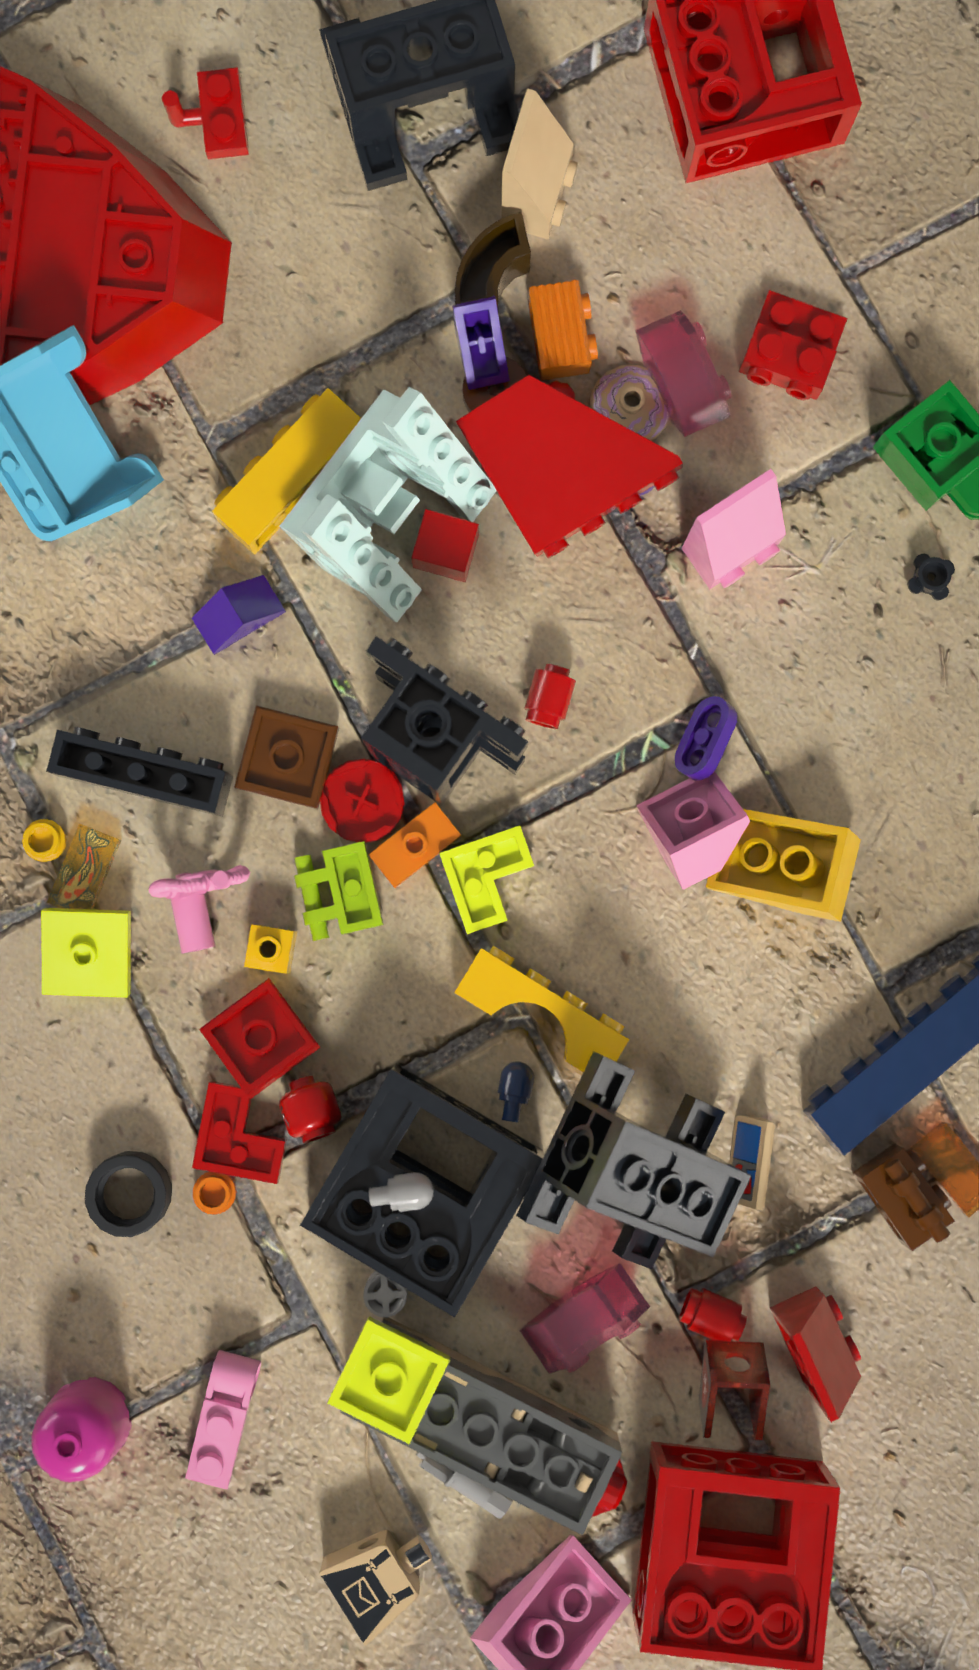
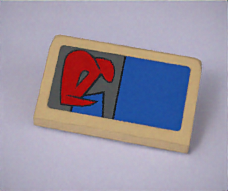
M745 1115L736 1116L729 1164L751 1175L738 1204L756 1210H762L765 1207L775 1130L774 1123L766 1118Z

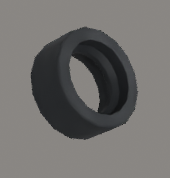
M125 1151L104 1160L92 1171L85 1186V1205L89 1217L100 1230L115 1237H134L147 1232L165 1216L172 1197V1183L164 1166L156 1158L137 1151ZM124 1168H133L143 1172L151 1180L154 1189V1199L150 1209L143 1216L135 1219H122L114 1215L107 1208L104 1200V1186L108 1178L116 1171Z

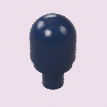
M519 1061L511 1062L501 1072L497 1093H499L498 1100L505 1101L502 1120L519 1123L521 1105H528L529 1098H532L534 1073L526 1063Z

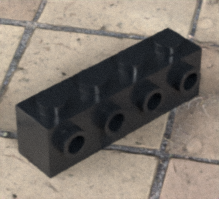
M74 727L73 733L57 730L46 772L58 777L223 817L233 776L223 770L224 763L199 757L197 764L181 760L183 753L157 747L156 754L140 750L141 743L121 737H116L115 743L99 740L100 733L80 727Z

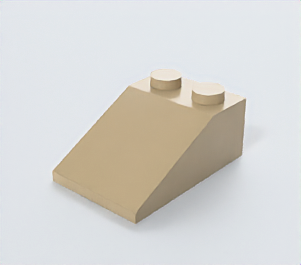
M528 88L502 170L501 219L522 212L526 233L549 240L553 225L561 226L567 201L561 200L565 186L570 188L573 186L578 162L572 161L574 143L538 93Z

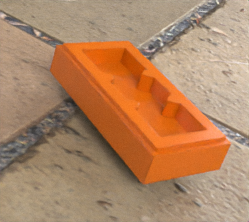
M434 802L368 855L392 886L397 888L462 835L436 802Z

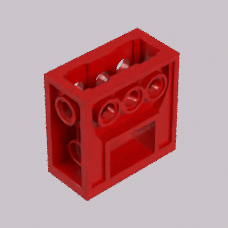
M648 0L644 33L685 184L845 144L862 102L833 0ZM797 32L808 74L776 82L765 40Z
M651 1441L633 1609V1621L640 1652L787 1670H823L840 1498V1486L823 1461ZM703 1490L776 1499L772 1535L699 1527Z

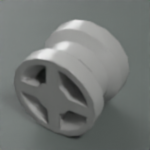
M375 1271L366 1282L363 1298L366 1307L371 1313L378 1317L387 1318L396 1315L402 1310L406 1303L408 1290Z

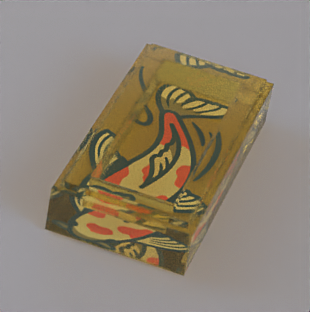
M79 824L46 903L59 908L93 909L122 840Z

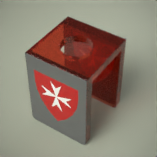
M705 1340L699 1388L703 1438H711L717 1387L750 1388L749 1406L754 1439L763 1440L771 1385L764 1342ZM731 1357L742 1358L749 1363L750 1368L745 1371H734L726 1366L725 1360Z

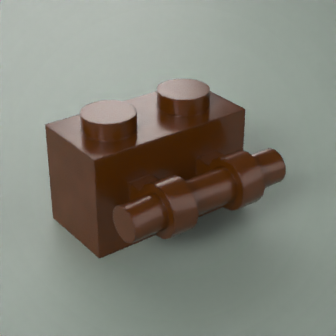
M892 1144L852 1172L902 1245L914 1251L931 1238L936 1243L943 1241L950 1235L947 1227L955 1222L947 1210L952 1206L950 1200L937 1184L932 1187L922 1175L927 1168L912 1148L906 1151L903 1147Z

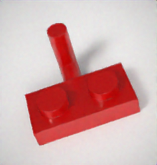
M238 67L197 72L200 107L183 109L178 94L175 91L169 90L164 92L162 102L170 123L174 127L203 126L205 152L208 159L249 155Z

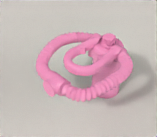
M237 865L227 871L214 869L191 874L187 872L176 875V879L162 878L150 884L148 891L153 897H166L171 901L182 954L215 947L205 894L208 891L228 888L231 884H240L247 881L250 871L246 866Z

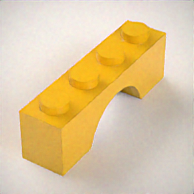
M494 945L489 952L482 948L480 949L454 992L489 1015L494 1014L507 1005L519 1002L534 1003L546 1008L555 1015L562 1026L565 1036L563 1059L584 1072L593 1051L617 1061L630 1040L621 1034L625 1026L604 1013L599 1020L584 1012L588 1003L567 990L563 997L558 996L547 989L552 981L533 969L529 968L526 975L511 967L515 958Z

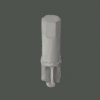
M419 1452L416 1453V1456L422 1459L419 1466L444 1482L446 1487H452L499 1519L508 1511L513 1501L512 1499Z

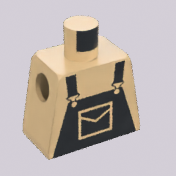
M383 1530L323 1557L319 1573L364 1646H366L419 1596L420 1580L415 1570L432 1560V1555L420 1535L399 1547L390 1531Z

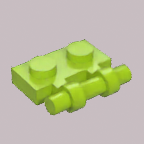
M364 841L322 851L326 868L314 870L311 855L294 858L298 873L294 875L296 888H301L306 912L302 913L305 926H310L313 941L330 938L326 921L338 919L341 935L384 925ZM329 881L334 905L323 908L318 884Z

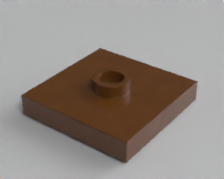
M256 705L234 788L318 810L339 733V726Z

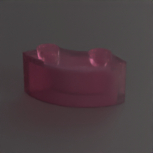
M680 310L635 330L644 367L647 368L659 390L667 409L669 420L684 437L731 417L726 401L731 398L729 384L722 374L717 375L705 348L706 337L698 321L691 323Z
M619 1263L594 1275L567 1292L535 1316L519 1331L549 1374L564 1369L571 1373L582 1367L590 1359L588 1353L615 1336L623 1339L633 1333L641 1324L638 1318L650 1306Z

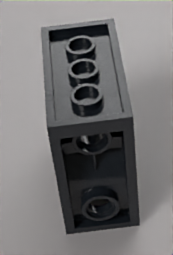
M395 1063L300 1226L455 1318L523 1201L544 1157V1152L536 1145ZM420 1107L493 1150L469 1192L397 1149ZM421 1173L427 1176L433 1185L432 1200L427 1206L418 1210L392 1211L390 1204L373 1206L370 1213H360L352 1204V1201L355 1199H363L370 1204L369 1189L388 1186V1179L394 1178L395 1175ZM394 1222H402L409 1227L411 1232L406 1235H397L391 1230L389 1225ZM432 1245H441L449 1253L443 1257H434L427 1249Z

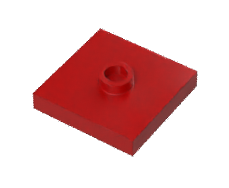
M270 978L266 979L199 1029L250 1100L320 1048Z

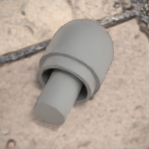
M421 1173L395 1175L394 1178H389L388 1186L370 1188L369 1199L372 1207L390 1204L392 1211L418 1210L430 1203L434 1189L430 1179Z

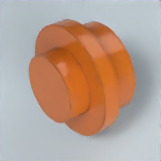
M206 1172L197 1179L193 1187V1199L196 1206L204 1213L210 1215L224 1213L233 1205L236 1199V1185L229 1175Z

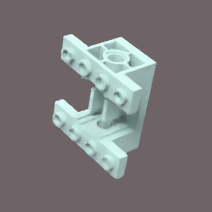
M411 387L407 388L401 398L383 389L279 526L323 570L364 594L385 616L396 623L412 605L422 589L398 564L400 559L397 556L371 542L373 536L370 534L372 531L370 527L373 523H376L395 534L420 501L416 495L401 488L404 482L410 478L445 497L457 513L470 522L477 518L497 491L422 393Z

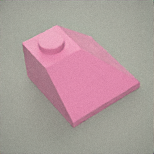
M715 771L703 780L696 781L689 778L636 805L662 858L683 890L722 870L750 822L746 812Z

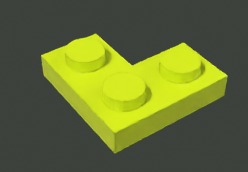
M521 826L439 853L467 934L508 921L494 880L534 867Z

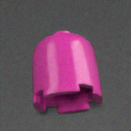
M89 1377L87 1380H76L62 1386L38 1415L32 1431V1453L39 1467L50 1477L64 1482L84 1481L100 1473L125 1445L132 1427V1422L129 1419V1410L124 1402L126 1399L124 1394L111 1382L96 1377Z

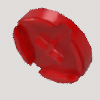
M365 758L349 760L333 769L327 777L328 779L325 782L320 798L321 813L329 828L344 840L356 843L363 841L365 843L376 842L390 834L400 822L405 806L403 787L394 772L383 764Z

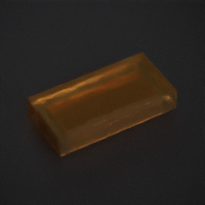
M942 1121L911 1148L917 1153L929 1173L961 1212L970 1218L979 1210V1162L949 1125Z

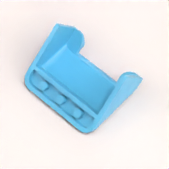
M74 325L0 365V482L31 532L45 541L56 540L128 508L164 481L155 464L146 455L137 453L123 459L119 457L70 374V371L79 367L86 357L84 342Z

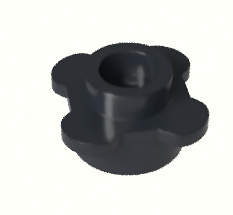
M924 553L918 555L913 561L915 566L913 578L907 583L909 591L913 594L921 592L929 594L937 601L943 600L949 594L947 585L950 583L951 577L955 572L953 563L938 557L930 558L928 554ZM929 573H932L935 576V579L933 581H930L927 576Z

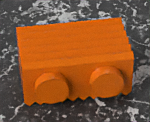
M579 280L529 287L528 307L540 381L590 374L591 360L598 359V350L595 334H587L585 324L586 319H591L589 294H581Z

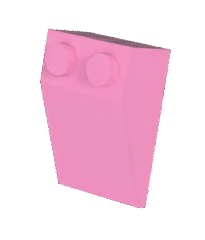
M772 469L696 518L682 550L709 590L719 583L724 588L730 586L745 575L743 567L754 560L761 565L780 551L777 545L784 538L786 532L777 478Z
M570 1535L495 1605L470 1639L498 1670H580L631 1602V1598L573 1535Z

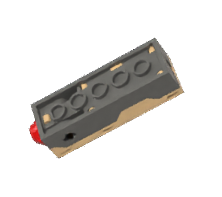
M383 1317L382 1323L449 1355L450 1361L410 1444L341 1410L340 1413L581 1535L584 1534L592 1517L618 1507L626 1490L627 1478L620 1459L622 1449L617 1432L389 1317Z

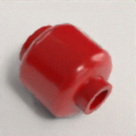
M313 1075L290 1082L288 1084L290 1091L285 1093L279 1100V1106L289 1135L294 1138H301L303 1143H309L334 1134L336 1132L334 1126L341 1121L342 1115L331 1084L324 1081L315 1082Z

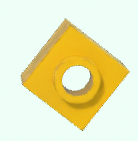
M251 924L244 967L289 974L292 967L297 931ZM266 941H272L276 945V953L269 958L264 956L261 951V947Z

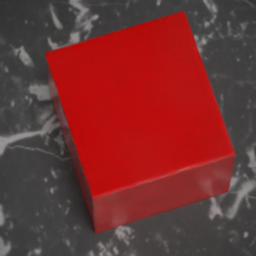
M425 509L411 557L413 568L466 583L479 537V524Z

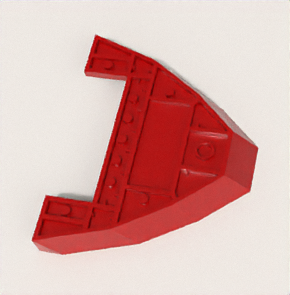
M0 66V365L74 325L84 342L86 357L79 367L70 371V374L90 406L143 380L223 324L232 242L165 170L84 107L29 78Z

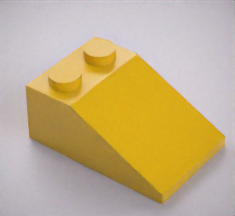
M743 809L748 815L750 822L722 870L708 877L706 888L800 914L841 922L861 839L849 828Z

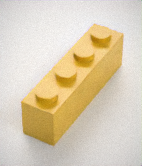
M329 388L321 396L318 394L313 395L302 407V416L292 426L285 425L273 438V446L263 457L260 455L254 457L243 471L245 476L234 488L232 486L226 487L214 502L216 507L212 510V513L217 521L254 555L279 530L280 524L361 420V417Z

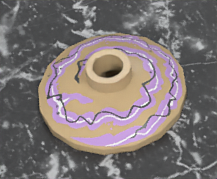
M621 365L607 371L595 383L589 400L591 409L650 441H654L666 429L672 413L671 394L666 383L654 371L639 365ZM629 395L636 396L639 399V405L629 407L624 399Z

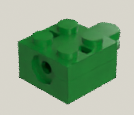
M949 380L886 430L872 448L925 511L948 495L965 517L970 520H978L979 414Z

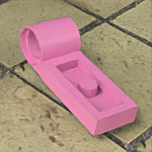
M222 1350L218 1351L211 1371L185 1479L228 1489L250 1401L261 1367L260 1360Z

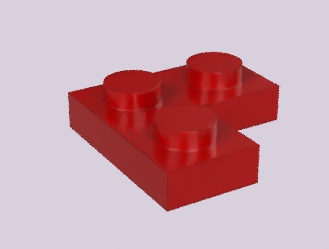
M210 1081L192 1168L278 1184L287 1139L246 1132L251 1100L240 1086Z

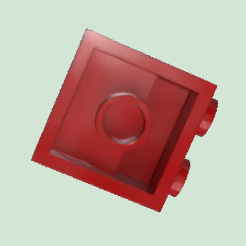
M769 290L739 372L747 375V379L755 384L762 386L773 384L784 388L788 395L796 399L809 400L811 398L817 400L826 383L848 318Z

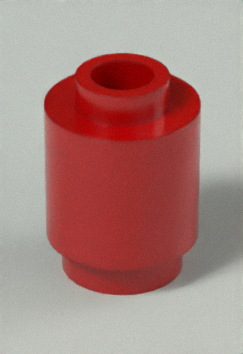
M546 664L544 670L535 669L524 707L528 711L526 721L542 727L558 729L560 720L564 721L576 683V680L569 677V669L554 664Z
M691 1288L683 1302L679 1321L687 1324L688 1330L727 1346L732 1339L738 1341L741 1338L746 1326L747 1316L742 1314V1304L705 1288H702L701 1291Z

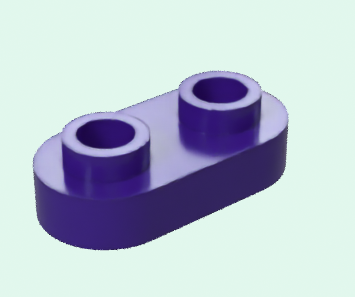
M712 696L698 704L676 750L674 758L676 768L692 780H703L713 774L737 724L735 708L723 698Z

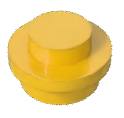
M48 819L36 820L24 831L22 839L24 850L32 859L37 861L49 862L55 860L63 853L66 847L65 831L55 821Z

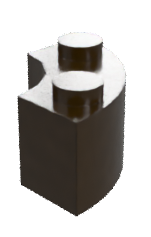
M522 212L509 215L491 224L469 246L461 260L456 276L455 305L495 296L498 310V303L503 290L515 278L530 272L531 251Z

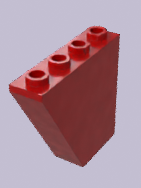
M530 375L456 420L457 425L537 557L545 553L549 559L569 546L566 539L579 531L584 536L596 531L606 524L603 519L605 515L615 509H618L620 514L635 507L643 501L639 494L652 486H655L657 491L666 488L680 478L677 471L683 468V462L675 453Z

